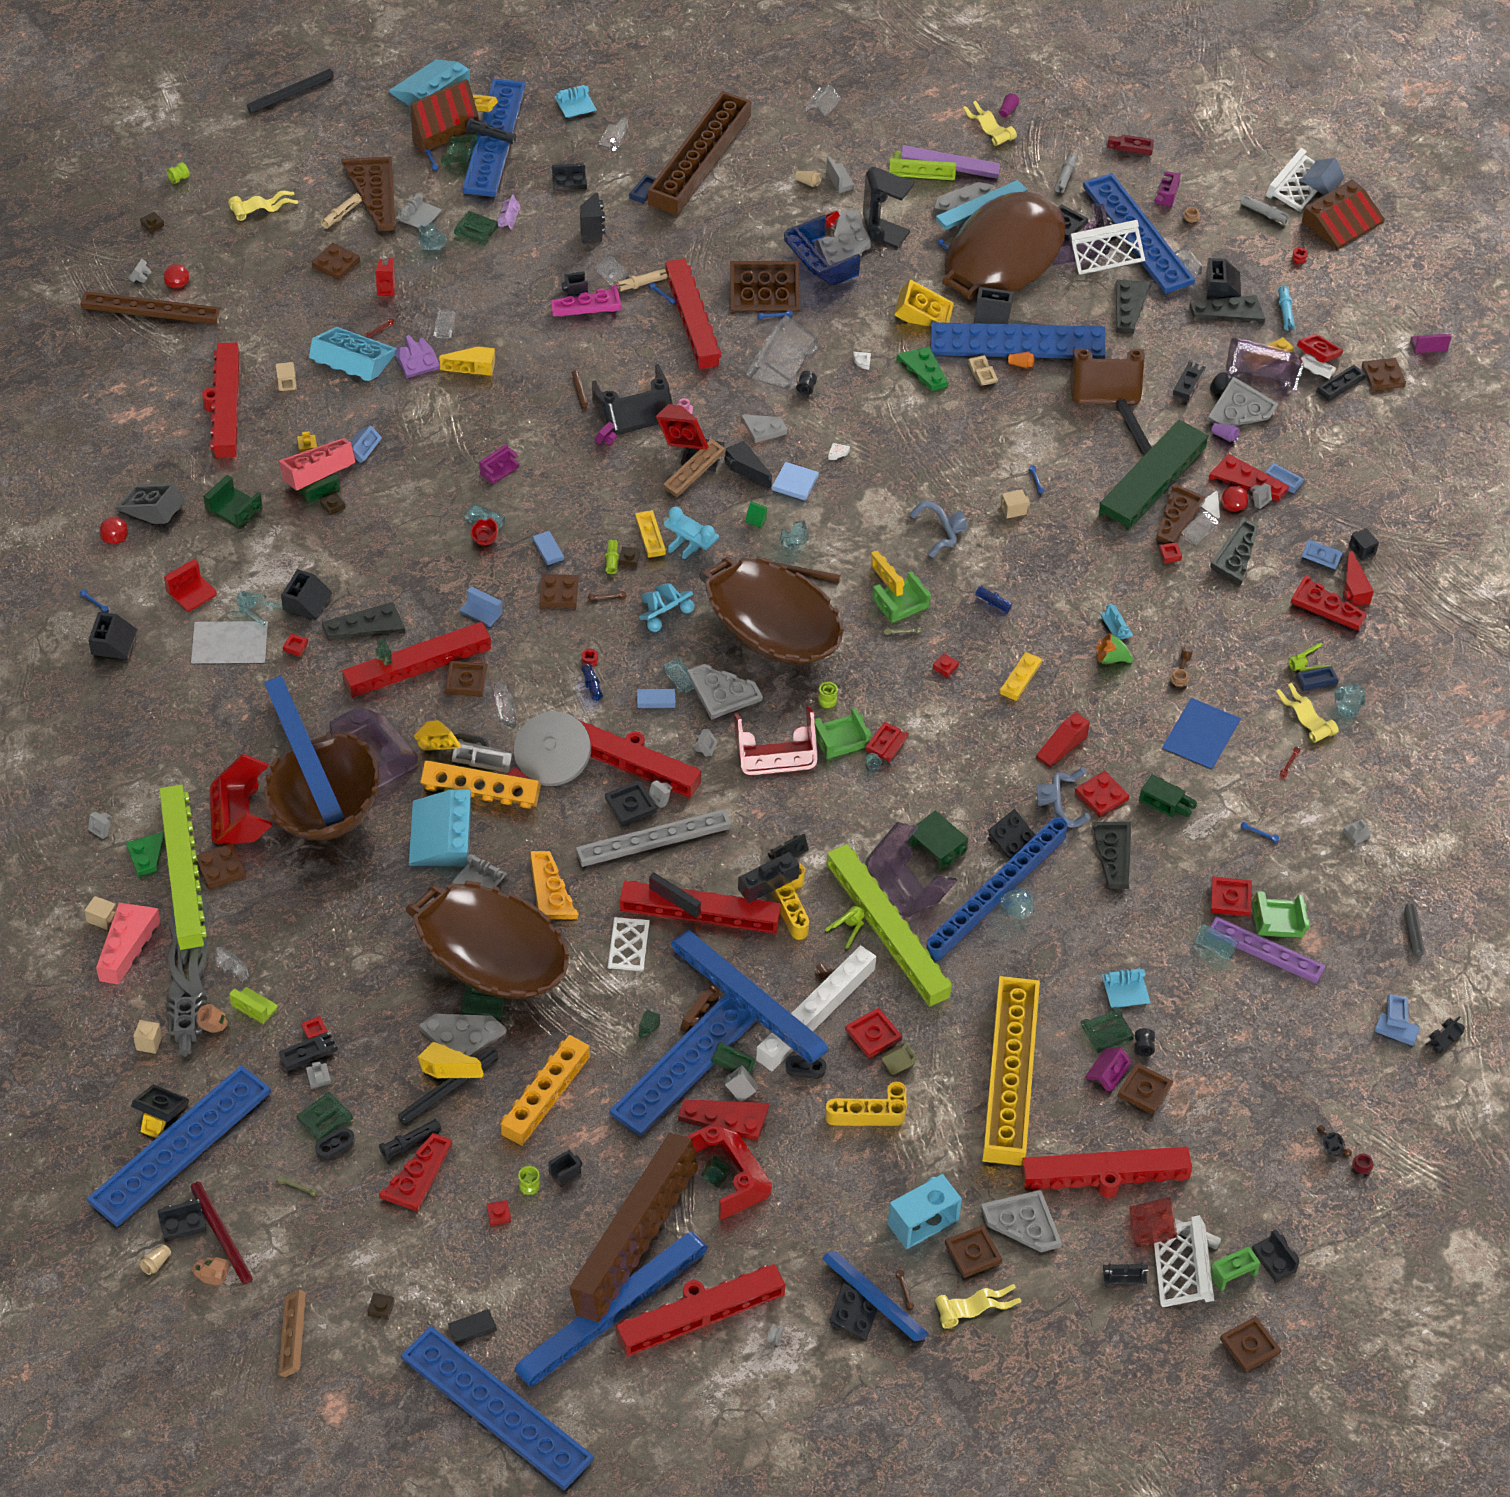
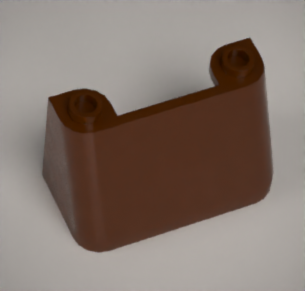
M1074 349L1070 372L1072 400L1080 404H1116L1119 399H1126L1128 404L1139 403L1143 387L1144 349L1130 350L1127 354V359H1092V353L1089 350Z

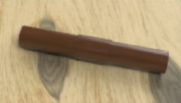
M574 370L572 371L576 391L581 406L586 408L588 402L579 372Z

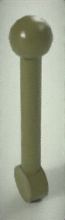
M885 627L883 632L885 635L910 632L921 634L922 628L890 629Z
M280 1175L277 1178L279 1184H288L308 1192L311 1196H316L318 1193L316 1188L310 1189L289 1181L284 1175Z

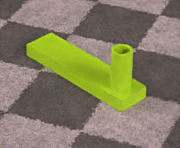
M896 151L893 154V158H890L889 172L900 177L955 180L956 163L901 159V151Z

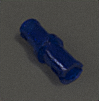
M982 585L975 592V595L987 601L988 605H994L1005 613H1008L1012 607L1011 602L1000 597L997 592L993 593L984 588Z
M586 664L581 667L585 678V686L589 689L593 701L601 700L603 693L599 686L600 680L596 677L593 666Z

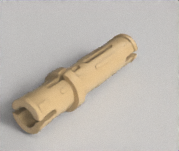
M354 193L339 207L332 209L330 214L321 220L322 226L327 229L335 222L342 220L346 213L362 202L361 196Z
M663 268L636 277L633 275L629 279L617 281L616 285L617 287L620 286L618 288L619 292L631 288L637 289L638 286L667 279V273L664 274L666 270Z

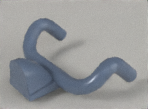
M925 500L912 510L910 516L916 518L924 508L932 509L939 516L949 537V540H940L931 548L928 555L934 557L942 547L954 546L957 541L955 534L967 530L968 527L962 510L947 518L939 505Z
M1081 767L1072 774L1057 772L1052 778V784L1037 785V805L1044 806L1054 802V810L1057 817L1065 819L1069 828L1079 827L1089 821L1091 817L1088 813H1085L1076 820H1070L1066 817L1061 805L1060 780L1066 782L1075 781L1087 773L1086 769Z

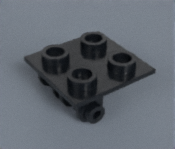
M1015 809L987 830L990 833L987 838L991 844L998 843L1010 859L1035 836L1034 832Z
M843 1283L829 1319L830 1327L833 1330L843 1327L866 1341L878 1309L858 1291Z

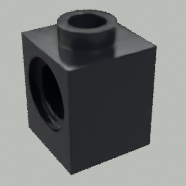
M1367 528L1355 531L1351 535L1349 547L1360 560L1376 555L1379 545L1378 540Z

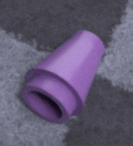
M1214 423L1212 433L1231 442L1237 440L1239 428L1236 425Z

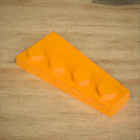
M530 851L529 857L536 907L549 919H578L579 914L572 905L573 901L570 895L567 894L566 885L558 874L559 870L551 852Z

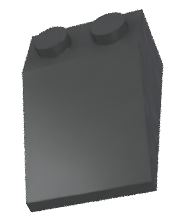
M175 483L134 485L116 509L152 524H165L180 509L185 499Z

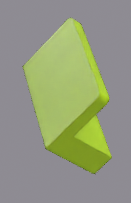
M245 987L241 992L234 988L229 994L231 1006L262 1024L278 1009L277 1004L248 987Z

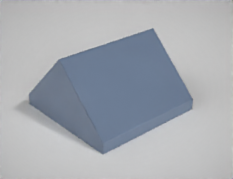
M1336 157L1316 160L1301 179V182L1326 195L1335 190L1345 176Z

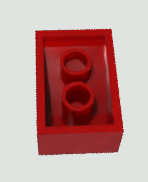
M668 404L656 416L668 446L703 450L709 448L697 419L683 406Z

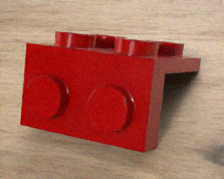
M195 559L164 576L166 592L187 612L194 610L217 595V591L200 575L199 563Z

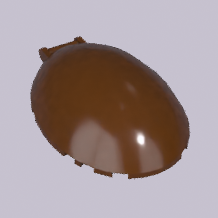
M1012 192L985 203L967 219L952 239L945 258L946 276L943 279V285H949L965 295L968 300H972L978 294L979 287L1005 291L1022 290L1028 282H1034L1041 276L1058 256L1059 249L1063 246L1065 235V220L1062 212L1051 200L1032 192ZM954 279L970 288V290L955 282Z
M758 556L756 559L741 558L737 563L731 558L725 557L721 563L699 573L701 581L706 584L708 599L720 622L743 645L768 659L791 665L810 664L831 655L842 642L843 621L839 619L838 609L833 608L830 604L831 599L813 582L798 572L796 574L791 573L787 570V566L783 564L779 567L771 564L770 559Z
M327 732L325 736L310 740L345 820L328 827L325 825L294 751L288 750L280 758L276 757L270 766L271 772L265 778L267 785L264 787V798L272 819L281 828L299 838L330 840L352 831L363 821L376 798L379 785V768L372 750L368 748L365 741H360L358 736L348 732L347 734L338 733L334 735L335 737H332L331 732Z
M467 880L465 884H450L446 890L433 884L420 899L406 907V912L414 918L415 928L420 940L435 961L454 978L479 992L507 999L531 998L546 993L557 986L566 974L569 966V951L567 943L561 938L560 930L555 929L550 923L551 920L538 908L512 893L509 896L500 892L498 887L493 886L491 889L481 886V882ZM433 897L435 898V899H434L430 904H428L423 910L420 909V908L423 907L428 901H430Z

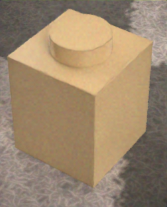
M293 362L276 364L279 391L297 389Z
M1021 489L1002 493L1000 506L1007 519L1026 515L1030 501Z
M94 896L84 910L86 920L90 924L109 930L117 908L115 903Z
M139 1020L133 1036L136 1050L156 1054L162 1039L160 1023Z

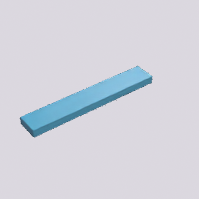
M1016 180L937 215L936 221L947 230L967 221L976 210L990 200L1012 192H1027L1028 189Z

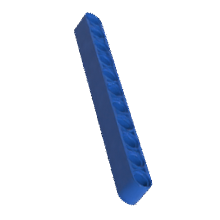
M282 675L265 681V687L326 827L345 820Z
M1061 817L1053 818L928 938L926 949L929 951L933 961L941 960L1065 840L1068 825L1065 819Z
M686 930L671 941V945L678 955L808 1063L812 1064L828 1052L826 1043L817 1034L690 930Z
M693 1231L688 1232L629 1277L628 1281L621 1287L618 1297L609 1306L608 1313L602 1317L599 1323L578 1316L523 1358L516 1365L514 1371L529 1387L534 1386L703 1256L708 1246Z

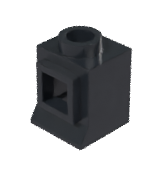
M584 271L564 274V282H561L563 292H567V296L580 295V293L584 292L588 293V282L585 281Z
M569 1149L548 1162L549 1174L561 1188L566 1182L581 1174L582 1161L578 1155L574 1156Z

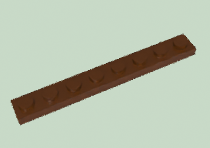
M87 291L84 292L80 303L83 309L218 324L221 315V307Z

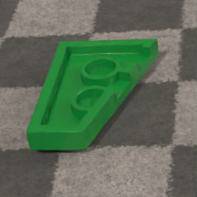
M930 347L897 354L896 359L906 364V368L918 375V379L931 391L948 387V381Z

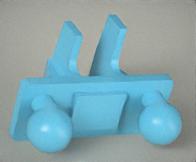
M675 506L669 510V518L664 522V526L675 532L677 537L668 546L669 553H672L687 539L690 541V544L682 552V558L686 559L700 547L708 550L719 539V535L715 533L712 526H703L685 516L681 508Z
M671 583L657 586L654 588L655 592H647L641 595L644 604L648 603L649 611L640 615L639 618L640 620H647V627L650 631L657 632L661 629L662 622L659 618L655 617L656 615L666 612L678 605L679 602L682 612L691 613L694 610V602L691 599H686L692 596L693 592L683 591L679 593ZM660 596H663L666 601L663 602Z

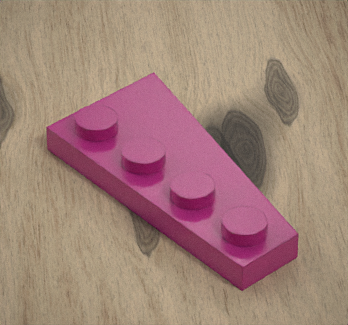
M613 285L611 289H597L596 293L592 294L587 292L580 293L576 298L568 296L552 300L551 310L553 316L559 317L604 311L613 312L621 310V301L617 285Z

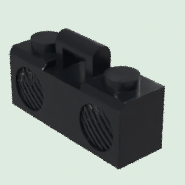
M787 852L739 876L738 891L750 903L798 879L799 863L790 852Z

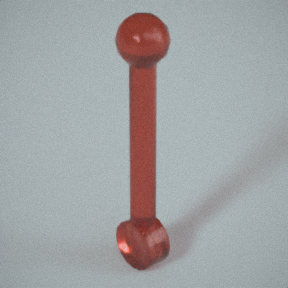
M389 318L387 323L371 332H367L365 336L371 338L373 334L388 325H394L395 320Z
M1296 746L1293 748L1291 758L1285 768L1280 771L1281 777H1287L1291 763L1301 751L1300 747Z

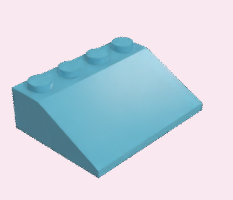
M436 59L391 88L389 93L410 106L412 102L465 79L470 84V69L459 62Z
M334 327L312 338L309 358L314 359L316 363L327 364L333 369H341L349 375H357L363 380L370 381L381 374L395 356L397 348L345 329Z
M451 789L413 801L409 866H466L468 864L466 859L469 855L471 790Z

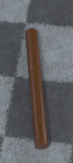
M770 561L771 564L779 567L782 565V563ZM783 564L787 566V570L791 573L796 574L798 572L805 576L840 582L841 575Z

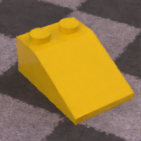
M910 279L900 290L894 315L908 323L931 327L932 322H950L954 302Z

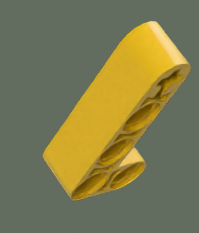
M800 863L798 879L770 892L774 901L781 903L780 913L790 934L797 940L805 939L809 933V918L795 892V889L801 888L804 885L805 868Z
M901 1082L890 1083L886 1099H830L826 1103L825 1120L828 1124L837 1126H900L905 1122L906 1087Z

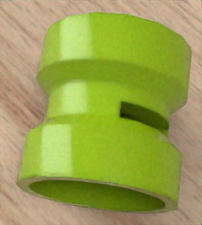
M183 162L177 164L176 167H170L166 170L167 176L173 184L180 182V179L190 177L189 170Z
M824 682L820 685L818 696L820 706L832 708L836 705L838 693L836 684Z
M533 1166L523 1167L518 1174L519 1189L526 1195H533L540 1187L539 1171Z

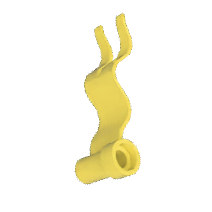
M974 101L973 104L980 115H973L966 106L962 107L970 119H978L983 131L992 136L991 140L995 146L1017 137V133L1012 126L1007 128L999 126L992 112L989 110L983 111L977 101Z
M280 191L269 200H265L260 196H253L247 201L242 202L240 197L234 196L229 199L228 204L231 210L234 211L237 220L242 221L246 218V214L252 213L256 209L264 208L269 212H274L285 203L298 204V201L284 198L273 205L283 195H295L294 192Z
M1292 683L1288 684L1294 699L1301 703L1289 701L1280 689L1276 690L1283 704L1293 707L1300 723L1311 731L1309 737L1312 742L1316 743L1327 736H1333L1339 732L1335 721L1329 720L1326 722L1320 718L1314 711L1311 701L1307 697L1300 696Z
M1015 1284L999 1291L984 1288L967 1299L948 1300L946 1295L938 1296L935 1299V1303L941 1315L940 1321L943 1328H952L959 1323L958 1318L978 1316L990 1307L1008 1309L1021 1303L1020 1298L1009 1302H998L992 1298H987H1000L1015 1289Z

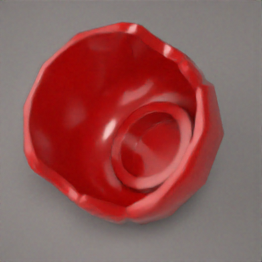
M180 264L168 266L164 272L166 286L175 289L186 286L188 281H190L187 268Z
M1231 486L1225 489L1221 496L1223 507L1230 512L1244 510L1248 504L1247 492L1239 486Z
M109 517L102 521L100 525V538L105 543L118 544L126 540L128 528L123 519Z
M490 517L487 520L479 519L471 528L472 540L481 546H487L495 542L498 536L497 523Z

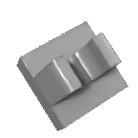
M141 259L128 279L132 282L137 280L144 283L151 274V270L146 266L147 262Z
M1264 483L1262 486L1255 485L1250 489L1253 492L1251 499L1254 501L1256 508L1261 509L1272 500L1270 485Z
M703 729L701 734L696 737L697 743L692 746L696 752H702L705 756H712L718 741L709 729Z
M656 780L651 784L649 796L657 806L663 808L667 805L672 786L667 782L660 783Z
M95 811L90 814L88 830L102 839L106 838L111 827L110 819H112V816L106 812L99 814Z
M1363 819L1344 827L1343 833L1354 845L1369 839L1371 836L1368 825Z
M316 1062L312 1063L311 1067L306 1068L311 1089L331 1085L326 1063Z

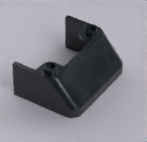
M877 167L869 168L865 175L863 217L872 239L898 249L909 235L910 230L881 219V204L887 200L888 196L902 201L914 186V182Z
M659 364L655 365V379L651 381L652 390L619 398L618 394L614 391L601 392L596 380L592 381V401L604 425L609 421L615 425L612 432L616 435L659 425L656 416L668 404L673 405L668 381Z

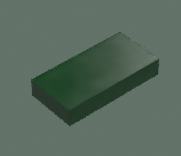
M719 1042L711 1062L732 1072L743 1065L751 1074L756 1059Z

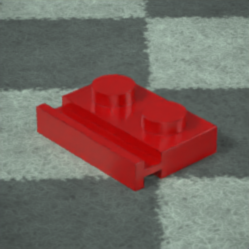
M884 721L867 744L865 752L880 759L884 758L890 763L907 740L908 732L904 733L901 729Z

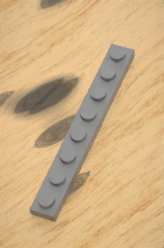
M725 809L579 846L576 847V853L581 866L584 867L731 829V822Z

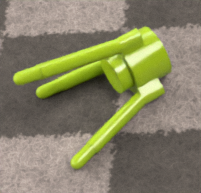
M1318 643L1300 654L1289 657L1288 663L1293 671L1298 670L1300 673L1330 666L1305 667L1308 664L1306 655L1315 651L1323 644Z
M853 906L841 918L828 926L825 931L828 932L836 928L844 921L849 926L855 925L856 927L845 946V949L848 950L860 927L864 924L862 919L865 914L860 907Z

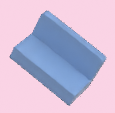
M371 425L358 430L349 441L352 444L354 457L360 463L365 461L382 439Z
M1308 539L1302 557L1337 569L1340 559L1344 556L1345 552Z
M471 586L467 590V602L460 608V613L491 627L503 613L502 601Z

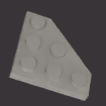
M977 182L939 196L934 207V213L942 214L994 191L995 185Z
M858 232L856 234L817 239V245L829 273L847 271L850 268V264L856 262L862 256V252L871 247V241L867 232Z
M1233 377L1207 420L1216 424L1236 426L1269 420L1278 403Z
M706 664L687 670V675L710 719L755 704L763 699L754 681L748 679L745 681L737 678V675L723 670L722 672L712 669V666Z
M434 1014L419 1025V1030L432 1042L446 1045L448 1048L460 1051L470 1057L476 1056L506 1033V1028L493 1016Z
M1041 1190L981 1204L980 1209L988 1227L1039 1252L1061 1248V1239Z

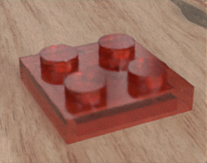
M1170 1197L1129 1207L1136 1247L1178 1237L1173 1204Z

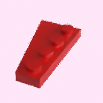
M1229 453L1209 474V479L1215 480L1217 478L1223 480L1224 484L1231 485L1232 483L1241 486L1246 491L1255 485L1262 486L1264 483L1268 484L1271 488L1272 499L1277 501L1289 489V486Z
M1305 574L1290 603L1359 631L1367 614L1348 601L1340 600L1339 595L1334 592L1331 594L1324 589L1322 584L1319 582L1317 584L1310 580L1311 577Z
M684 1099L678 1115V1121L701 1127L716 1125L734 1130L743 1138L758 1141L770 1103Z
M433 1133L417 1150L412 1160H408L404 1165V1169L391 1179L386 1189H382L379 1193V1198L418 1212L452 1146V1140Z

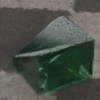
M647 1010L644 1012L639 1024V1038H644L659 1027L660 1014Z
M713 1155L704 1165L701 1176L714 1186L719 1187L727 1178L730 1166Z

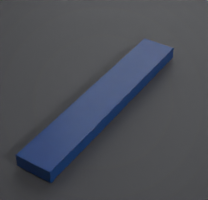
M837 1251L828 1252L824 1255L823 1261L914 1342L923 1340L928 1336L929 1333Z

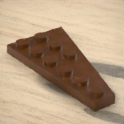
M392 156L341 159L344 169L361 196L379 231L396 230Z

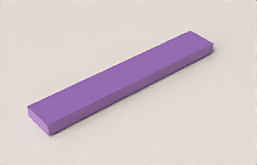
M902 146L901 159L956 163V171L996 179L999 177L1000 163L911 146Z
M1218 917L1214 919L1207 933L1209 936L1316 984L1325 970V965Z

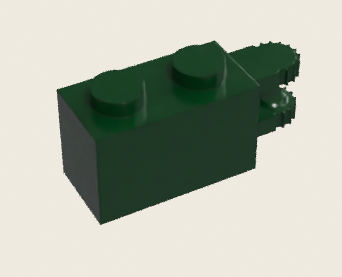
M1153 774L1140 791L1139 802L1171 818L1176 813L1190 817L1192 814L1191 809L1197 807V801L1185 795V790Z

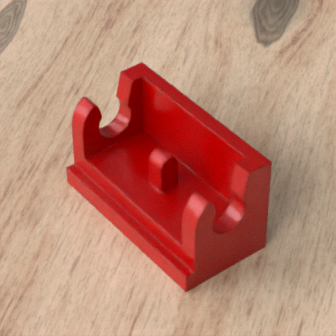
M389 258L387 265H383L382 259H380L378 267L375 269L377 296H395L394 258Z

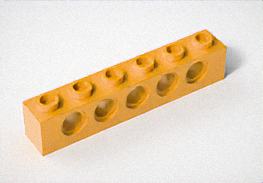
M426 760L420 782L428 791L436 792L437 789L444 791L451 789L471 790V798L479 796L482 797V800L493 802V799L501 800L500 803L505 805L518 803L520 807L531 809V806L537 807L541 783L537 780ZM441 775H447V780L444 783L438 782V778ZM460 778H466V783L463 786H457V781ZM480 781H484V788L481 790H477L476 784ZM497 785H504V790L501 793H495ZM522 788V795L514 796L515 789Z
M571 1035L565 1041L562 1040L556 1053L549 1056L543 1070L537 1072L533 1083L526 1086L523 1096L513 1103L512 1110L501 1119V1135L521 1146L524 1145L590 1058V1045Z

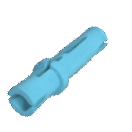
M1281 286L1278 288L1280 298L1278 302L1282 310L1284 329L1289 331L1288 325H1290V330L1295 328L1291 307L1292 298L1289 296V288L1284 286L1285 291H1283Z

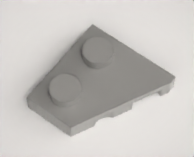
M858 209L841 211L834 236L866 232Z
M742 415V421L754 443L787 434L788 429L781 417Z

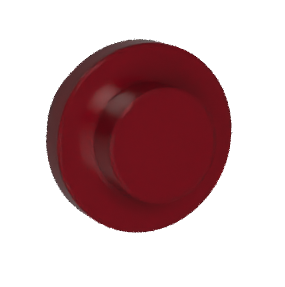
M1362 1153L1353 1159L1352 1166L1358 1173L1367 1174L1372 1171L1374 1163L1369 1155Z

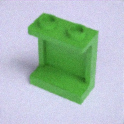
M908 572L907 579L904 580L905 585L903 587V595L896 597L889 587L883 589L880 584L873 587L872 599L891 623L929 607L931 594L912 572Z
M856 708L851 709L850 716L822 723L820 718L815 719L816 740L826 759L866 748L871 738L870 729L865 727L863 716L858 714Z
M1257 891L1251 902L1257 935L1303 938L1306 931L1310 928V920L1306 914L1307 906L1303 896L1298 895L1294 901L1266 899L1265 892Z

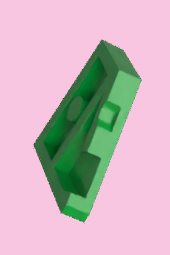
M163 832L126 842L138 877L157 871L162 841L164 842Z

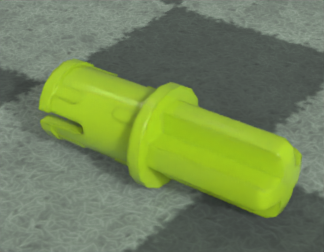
M612 539L608 541L607 553L605 554V571L608 574H615L617 572V560L619 559V554L617 553L618 542Z

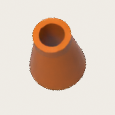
M1030 352L1009 354L1008 364L1029 369V367L1033 368L1034 354Z

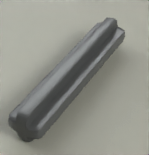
M1407 904L1404 910L1413 954L1415 956H1422L1425 949L1416 906L1414 904Z

